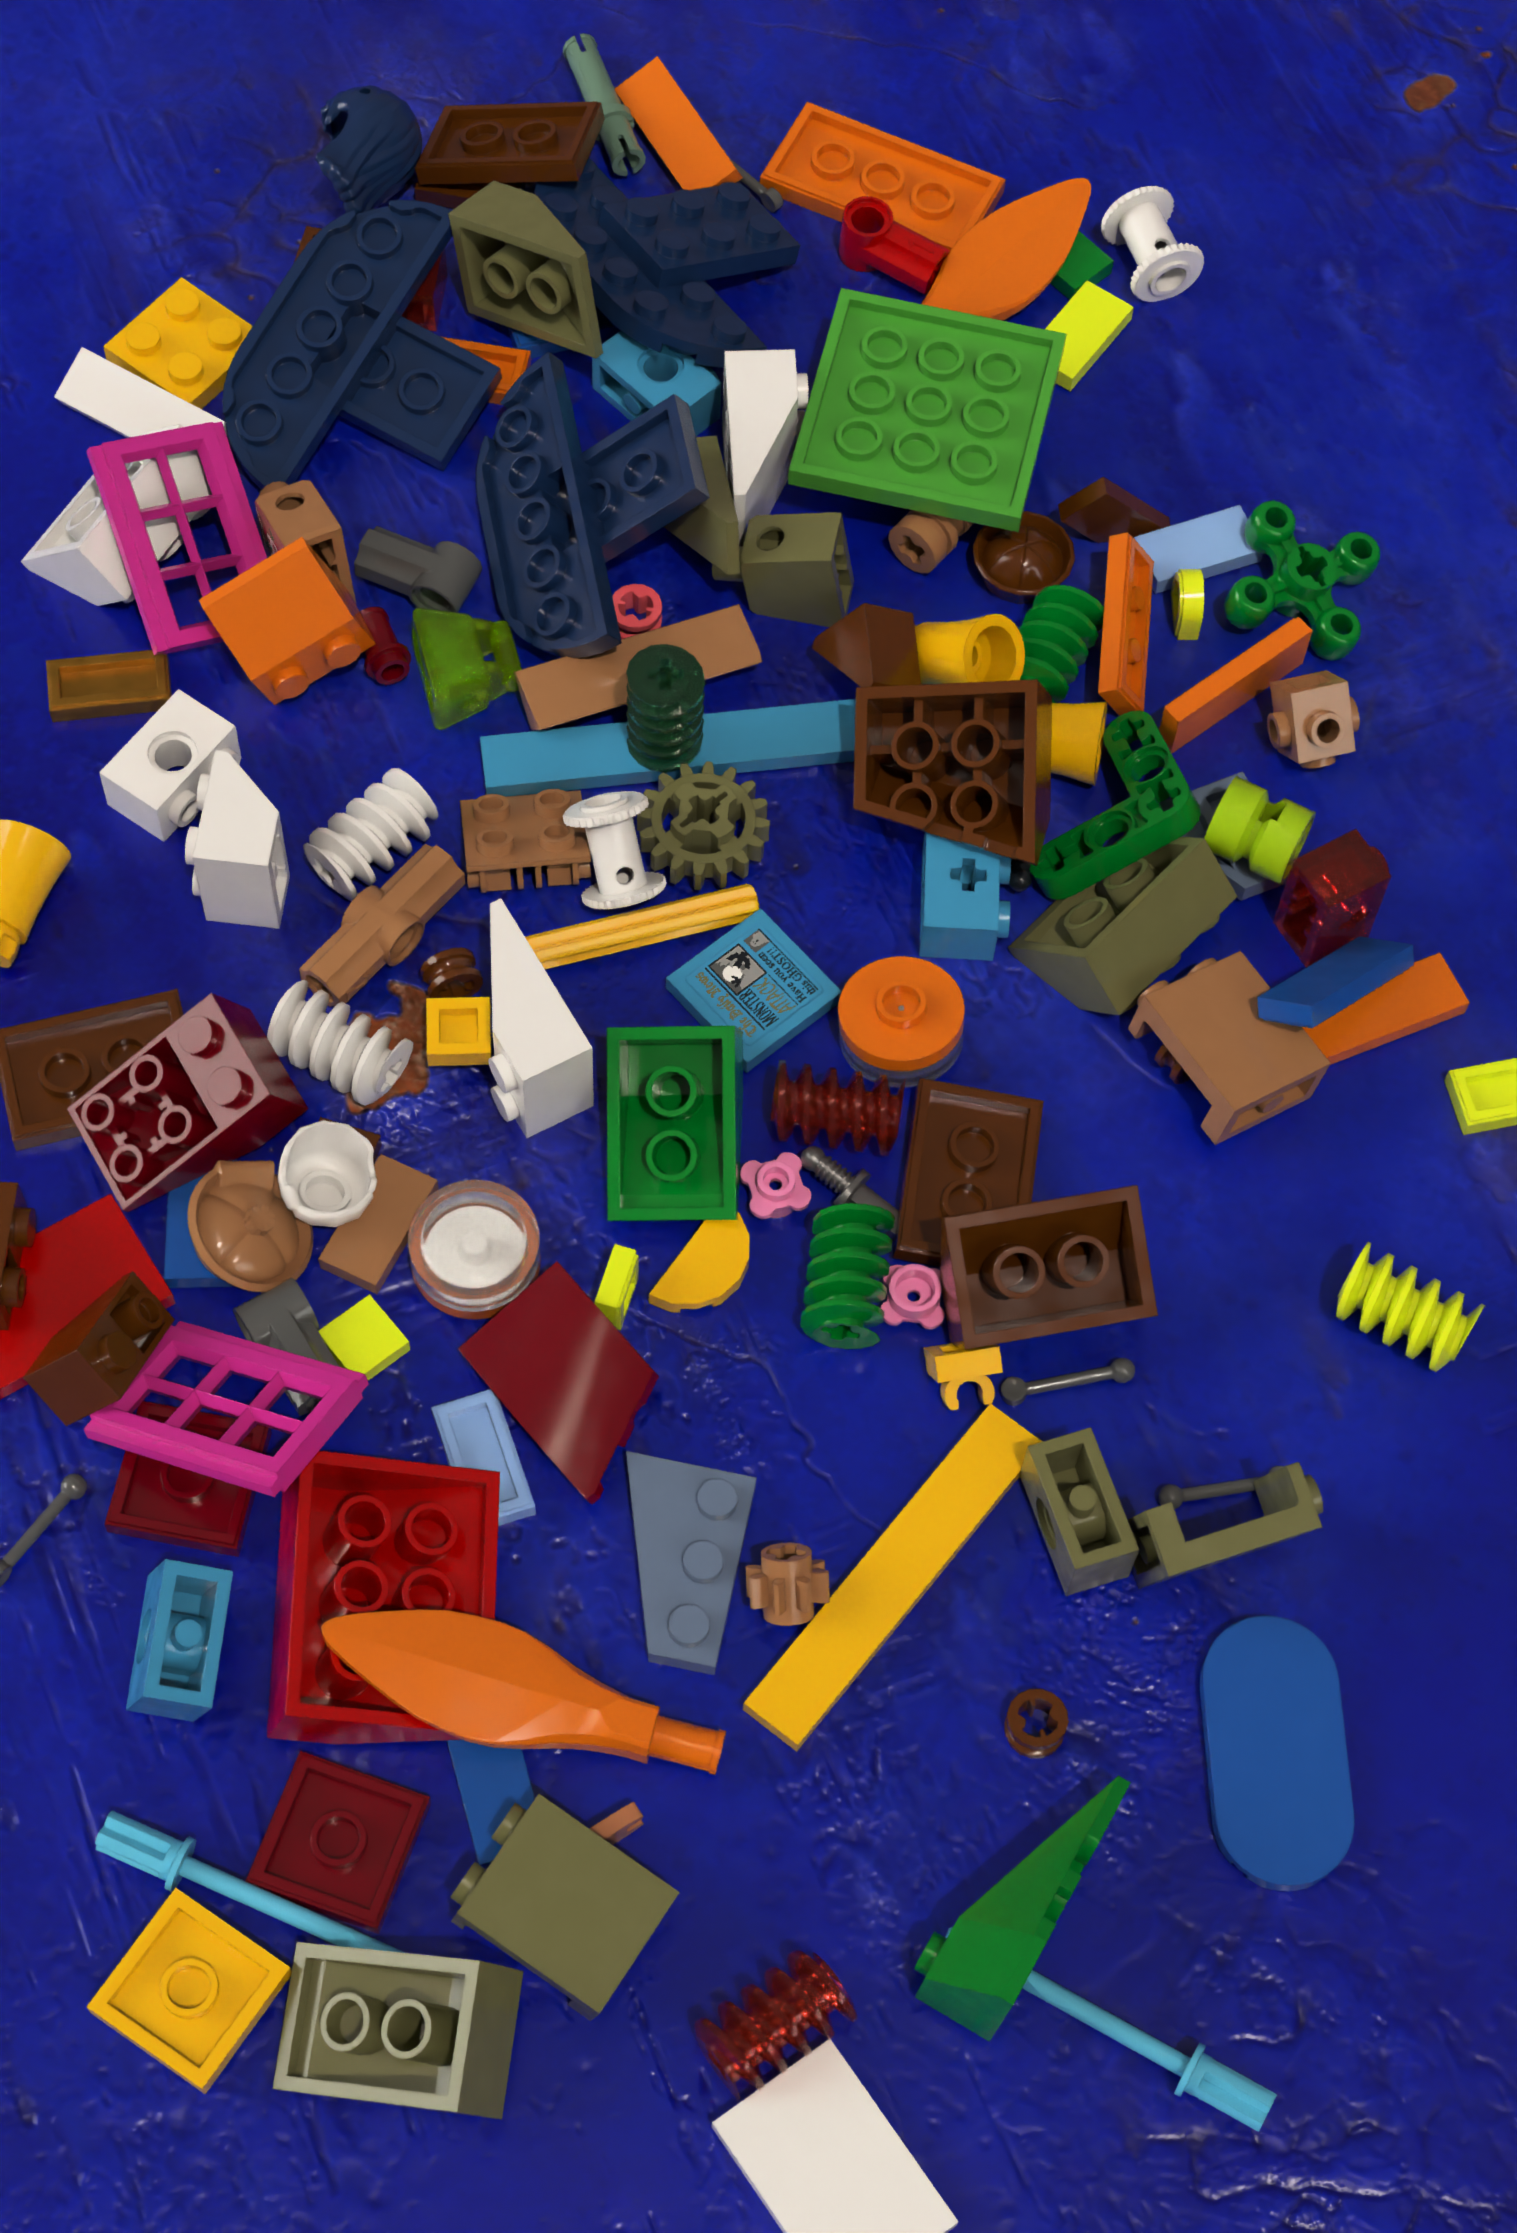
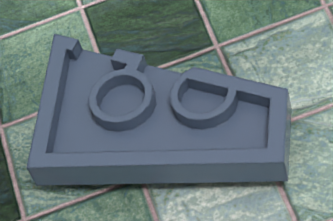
M626 1451L648 1662L715 1675L756 1489L757 1477Z

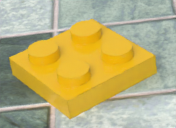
M181 277L103 347L106 360L203 409L223 391L232 359L253 326Z
M175 1887L87 2005V2009L92 2015L196 2089L206 2094L289 1980L292 1970L284 1962Z

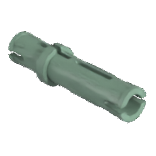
M580 34V39L586 50L581 52L576 38L573 36L564 44L563 55L570 65L585 102L597 101L602 104L605 120L596 140L603 143L614 173L621 176L628 175L627 168L622 159L626 157L634 174L643 167L646 156L633 132L634 121L630 109L621 104L599 54L594 37L590 34Z

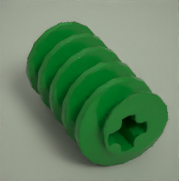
M1052 585L1038 592L1032 608L1027 611L1022 625L1018 628L1025 647V664L1020 680L1038 679L1052 696V703L1064 700L1068 694V684L1076 680L1079 672L1078 667L1087 660L1088 649L1095 645L1099 635L1098 631L1103 629L1104 606L1087 592L1072 586Z
M846 1203L822 1209L814 1216L812 1232L815 1237L810 1242L809 1256L812 1261L807 1266L806 1274L809 1285L805 1287L803 1303L807 1308L802 1311L800 1327L804 1333L814 1341L828 1347L840 1349H863L874 1346L881 1341L879 1336L870 1329H867V1327L877 1326L883 1323L884 1311L872 1303H878L886 1299L887 1287L876 1279H882L889 1274L890 1264L879 1256L891 1252L893 1240L883 1233L894 1228L895 1216L890 1211L869 1204Z

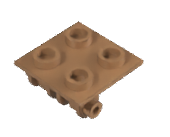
M547 789L537 794L506 797L499 794H487L477 799L460 800L468 888L480 887L481 893L512 890L510 869L516 868L518 890H524L523 867H534L536 888H542L541 866H547L548 886L579 885L580 878H591V855L585 828L566 826L563 821L565 811L575 803L582 801L581 790Z

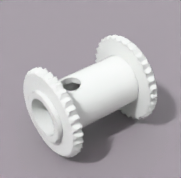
M1158 186L1140 187L1121 196L1108 208L1100 226L1103 237L1108 242H1111L1112 245L1127 244L1138 265L1137 270L1133 272L1134 275L1131 277L1130 288L1137 299L1147 302H1157L1182 293L1196 281L1204 265V256L1198 246L1189 245L1188 243L1183 244L1182 242L1180 244L1177 243L1167 224V219L1171 217L1170 214L1173 212L1174 200L1168 190Z
M621 791L596 795L575 803L563 814V821L566 826L585 828L597 879V883L589 886L590 888L585 889L582 892L583 894H581L582 902L590 908L615 909L635 905L657 896L666 887L667 882L663 874H659V872H645L632 818L636 814H640L641 811H644L645 808H648L649 805L647 796L640 792Z

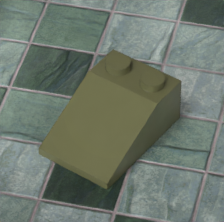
M493 180L448 213L468 313L595 359L603 354L587 254L536 194Z
M297 1942L272 2089L502 2120L524 1971L480 1960Z

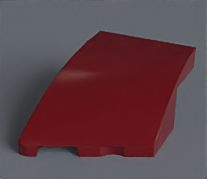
M556 1261L461 1345L458 1350L566 1478L593 1505L602 1495L604 1488L600 1481L617 1446L625 1447L634 1429L636 1413L646 1404L659 1376L621 1331L602 1313L573 1277Z

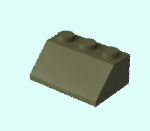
M1125 832L1115 843L1124 838L1127 832ZM1180 837L1076 895L1056 900L1008 948L1013 957L1080 1010L1120 1015L1137 1004V1000L1142 992L1161 973L1168 971L1179 962L1181 953L1201 933L1208 931L1217 924L1220 914L1238 896L1205 838Z

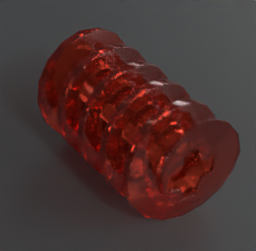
M779 1060L770 1121L775 1122L778 1139L783 1142L788 1141L796 1125H799L805 1145L812 1146L821 1129H826L829 1147L832 1149H838L846 1133H851L855 1151L863 1153L871 1137L874 1136L877 1137L880 1155L888 1157L897 1141L906 1078L900 1085L896 1095L891 1094L887 1075L880 1074L871 1091H867L862 1071H854L846 1087H840L837 1069L834 1067L828 1068L822 1081L818 1084L814 1081L811 1064L804 1063L795 1080H790L786 1060Z
M794 1950L789 1953L787 1964L790 1976L777 1967L767 1969L764 1973L767 1993L754 1984H747L742 1987L740 1994L744 2011L731 2001L724 2000L720 2003L717 2012L721 2028L707 2018L701 2017L695 2021L693 2027L701 2051L721 2081L738 2100H740L736 2082L741 2078L758 2091L765 2087L759 2066L764 2061L782 2074L789 2070L783 2047L787 2044H790L806 2057L812 2053L806 2033L809 2028L813 2027L829 2040L833 2038L835 2032L829 2015L832 2011L836 2010L852 2023L858 2019L855 2006L849 1994L829 1965L816 1953H813V1959L800 1950Z

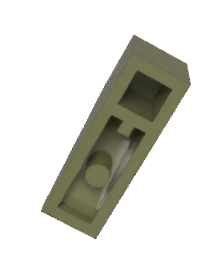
M717 436L696 437L710 498L665 525L664 528L727 575L740 574L738 518Z

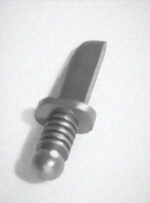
M817 1146L806 1148L801 1154L804 1168L813 1171L816 1178L819 1176L820 1181H825V1185L830 1184L829 1188H835L834 1192H840L833 1204H869L890 1211L895 1216L894 1228L884 1233L895 1241L899 1211L865 1185L870 1179L871 1174L862 1168L856 1175L851 1176L852 1172L847 1173V1168L842 1169V1165H837L836 1160L832 1161L831 1156H825L821 1148Z

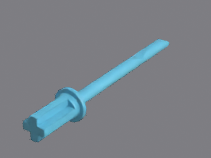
M113 1810L108 1814L103 1828L97 1835L95 1850L164 1880V1888L170 1892L178 1886L182 1877L336 1946L405 1953L192 1858L197 1840L190 1836L183 1842Z
M953 1927L948 1928L946 1938L950 1934ZM1033 1970L1031 1971L1023 1986L1024 1990L1180 2076L1181 2079L1174 2092L1178 2097H1181L1183 2092H1186L1259 2132L1277 2094L1203 2053L1206 2045L1199 2043L1193 2056L1190 2058Z

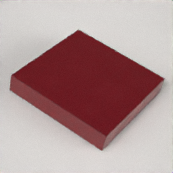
M143 1401L138 1406L136 1415L165 1423L178 1407ZM199 1412L184 1430L219 1440L237 1418ZM257 1424L240 1443L239 1447L266 1455L272 1435L271 1428ZM125 1450L104 1525L109 1533L239 1557L256 1491Z
M300 1751L246 1882L304 1908L379 1934L431 1806V1799L429 1796Z

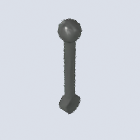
M729 158L743 177L740 181L761 198L762 204L769 212L774 213L783 206L782 196L775 188L767 189Z
M1120 1357L1107 1367L1030 1382H1024L1018 1377H1010L1002 1383L1001 1398L1006 1404L1017 1406L1025 1401L1027 1395L1113 1379L1118 1383H1126L1134 1377L1135 1366L1131 1360Z
M1276 1466V1467H1273V1468L1269 1471V1473H1271V1472H1273V1471H1275V1470H1277V1469H1279V1468H1282V1467H1284V1466ZM1261 1477L1183 1489L1175 1484H1167L1159 1490L1158 1501L1160 1505L1172 1502L1175 1510L1186 1501L1256 1491L1254 1480Z
M74 1473L63 1478L60 1487L61 1492L2 1560L0 1559V1587L8 1580L14 1565L71 1500L80 1499L85 1495L87 1482L81 1475Z

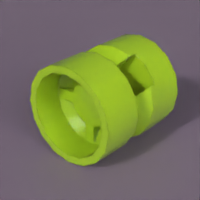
M1236 776L1224 793L1204 838L1214 855L1231 863L1245 858L1249 862L1251 872L1282 885L1302 850L1314 822L1316 812L1286 798L1277 803H1272L1269 801L1267 789Z

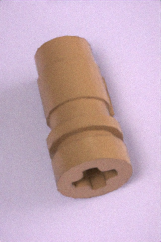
M910 510L889 531L888 539L895 556L906 567L921 574L930 573L957 546L958 536L963 535L974 523Z

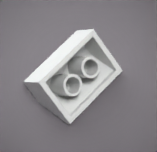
M177 424L141 435L182 428L183 426ZM197 449L167 455L182 501L212 495ZM156 458L125 463L140 509L171 503ZM93 474L21 560V563L29 571L96 606L120 601L129 603L135 597ZM211 508L186 513L188 521L200 518ZM174 515L145 521L157 560L161 562L170 557L183 543L176 517Z

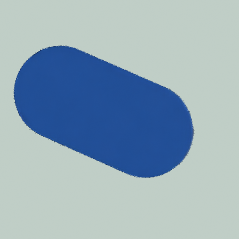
M1277 1616L1250 1617L1231 1625L1216 1638L1208 1651L1200 1672V1699L1213 1832L1219 1850L1230 1864L1234 1863L1238 1870L1246 1874L1245 1878L1266 1889L1297 1891L1314 1886L1339 1865L1350 1847L1354 1833V1809L1339 1676L1335 1662L1327 1647L1306 1627L1292 1620Z

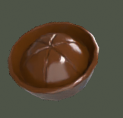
M1024 511L1019 532L984 525L978 531L973 544L974 562L988 590L1001 600L1015 604H1033L1037 593L1043 588L1061 585L1070 575L1075 561L1073 542L1065 529L1049 517L1030 511Z

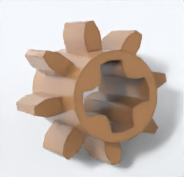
M778 1543L767 1546L761 1551V1565L746 1566L747 1597L750 1598V1608H763V1617L771 1624L793 1626L806 1623L814 1618V1603L830 1602L829 1571L825 1570V1560H812V1550L804 1544Z

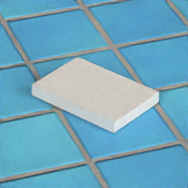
M831 2039L825 2041L712 2122V2129L783 2233H948L958 2224L954 2214Z

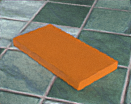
M806 102L760 176V183L767 189L775 188L782 196V199L839 222H842L846 205L853 199L862 196H872L881 199L889 205L893 212L894 221L949 250L967 231L993 212L1004 193L1006 179L810 102Z

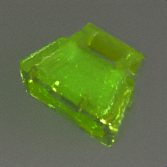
M416 608L413 611L412 648L433 725L436 729H446L486 709L490 701L495 700L506 692L519 690L514 672L521 670L522 667L511 628L506 621L491 622L472 618L464 613ZM493 652L496 662L485 661L484 656Z

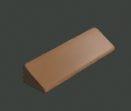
M739 604L621 639V644L601 654L582 658L561 657L515 671L514 675L530 729L543 730L759 664L763 660Z

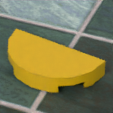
M739 1212L738 1220H705L649 1293V1304L672 1313H680L681 1309H699L708 1305L712 1307L721 1305L739 1289L749 1268L750 1235Z

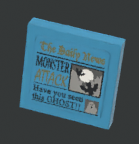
M761 908L666 977V989L701 1026L735 1025L743 1031V1070L746 1073L838 1005L842 992Z

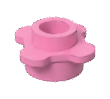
M784 1152L776 1160L764 1163L750 1160L742 1166L740 1180L749 1187V1210L755 1217L760 1219L782 1218L791 1214L794 1210L802 1211L808 1207L811 1202V1191L802 1183L799 1174L802 1169V1161L797 1155ZM773 1181H778L782 1187L778 1190H773L769 1185Z
M897 1264L890 1266L889 1274L883 1278V1283L888 1288L887 1301L881 1305V1309L884 1311L883 1320L891 1326H898L902 1322L920 1323L925 1329H935L940 1326L945 1316L944 1310L940 1307V1295L942 1293L940 1270L928 1268L920 1264L905 1266ZM915 1292L920 1296V1299L913 1302L907 1296L909 1293Z

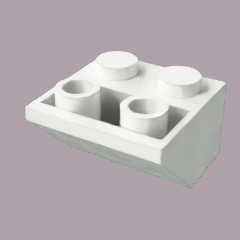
M215 750L210 774L201 773L198 781L197 809L202 811L199 827H189L185 843L186 864L194 865L192 877L193 895L201 896L207 921L280 929L290 872L279 811L228 751Z

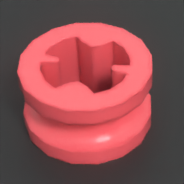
M629 584L622 586L614 592L612 598L621 639L662 626V601L654 589L643 584ZM633 608L638 614L646 613V618L638 620L634 614L626 615V610Z

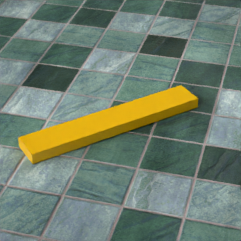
M990 1403L830 1597V1602L824 1604L745 1700L743 1711L797 1752L1018 1480L1027 1447L1043 1441Z

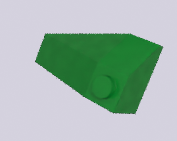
M1118 1775L959 1916L947 1938L934 1931L914 1967V1970L926 1976L915 1998L990 2042L1015 2003L1052 1934L1056 1921L1073 1894L1081 1878V1871L1097 1848L1131 1782Z

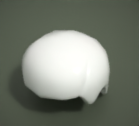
M321 1120L300 1127L285 1145L279 1164L278 1184L286 1208L292 1210L296 1218L315 1226L337 1227L360 1218L374 1198L373 1192L378 1181L373 1158L374 1148L370 1141L349 1124Z

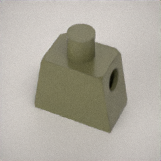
M842 513L756 515L749 520L744 544L739 546L740 574L727 575L712 564L714 580L744 583L749 609L757 615L830 627L848 613L854 577Z

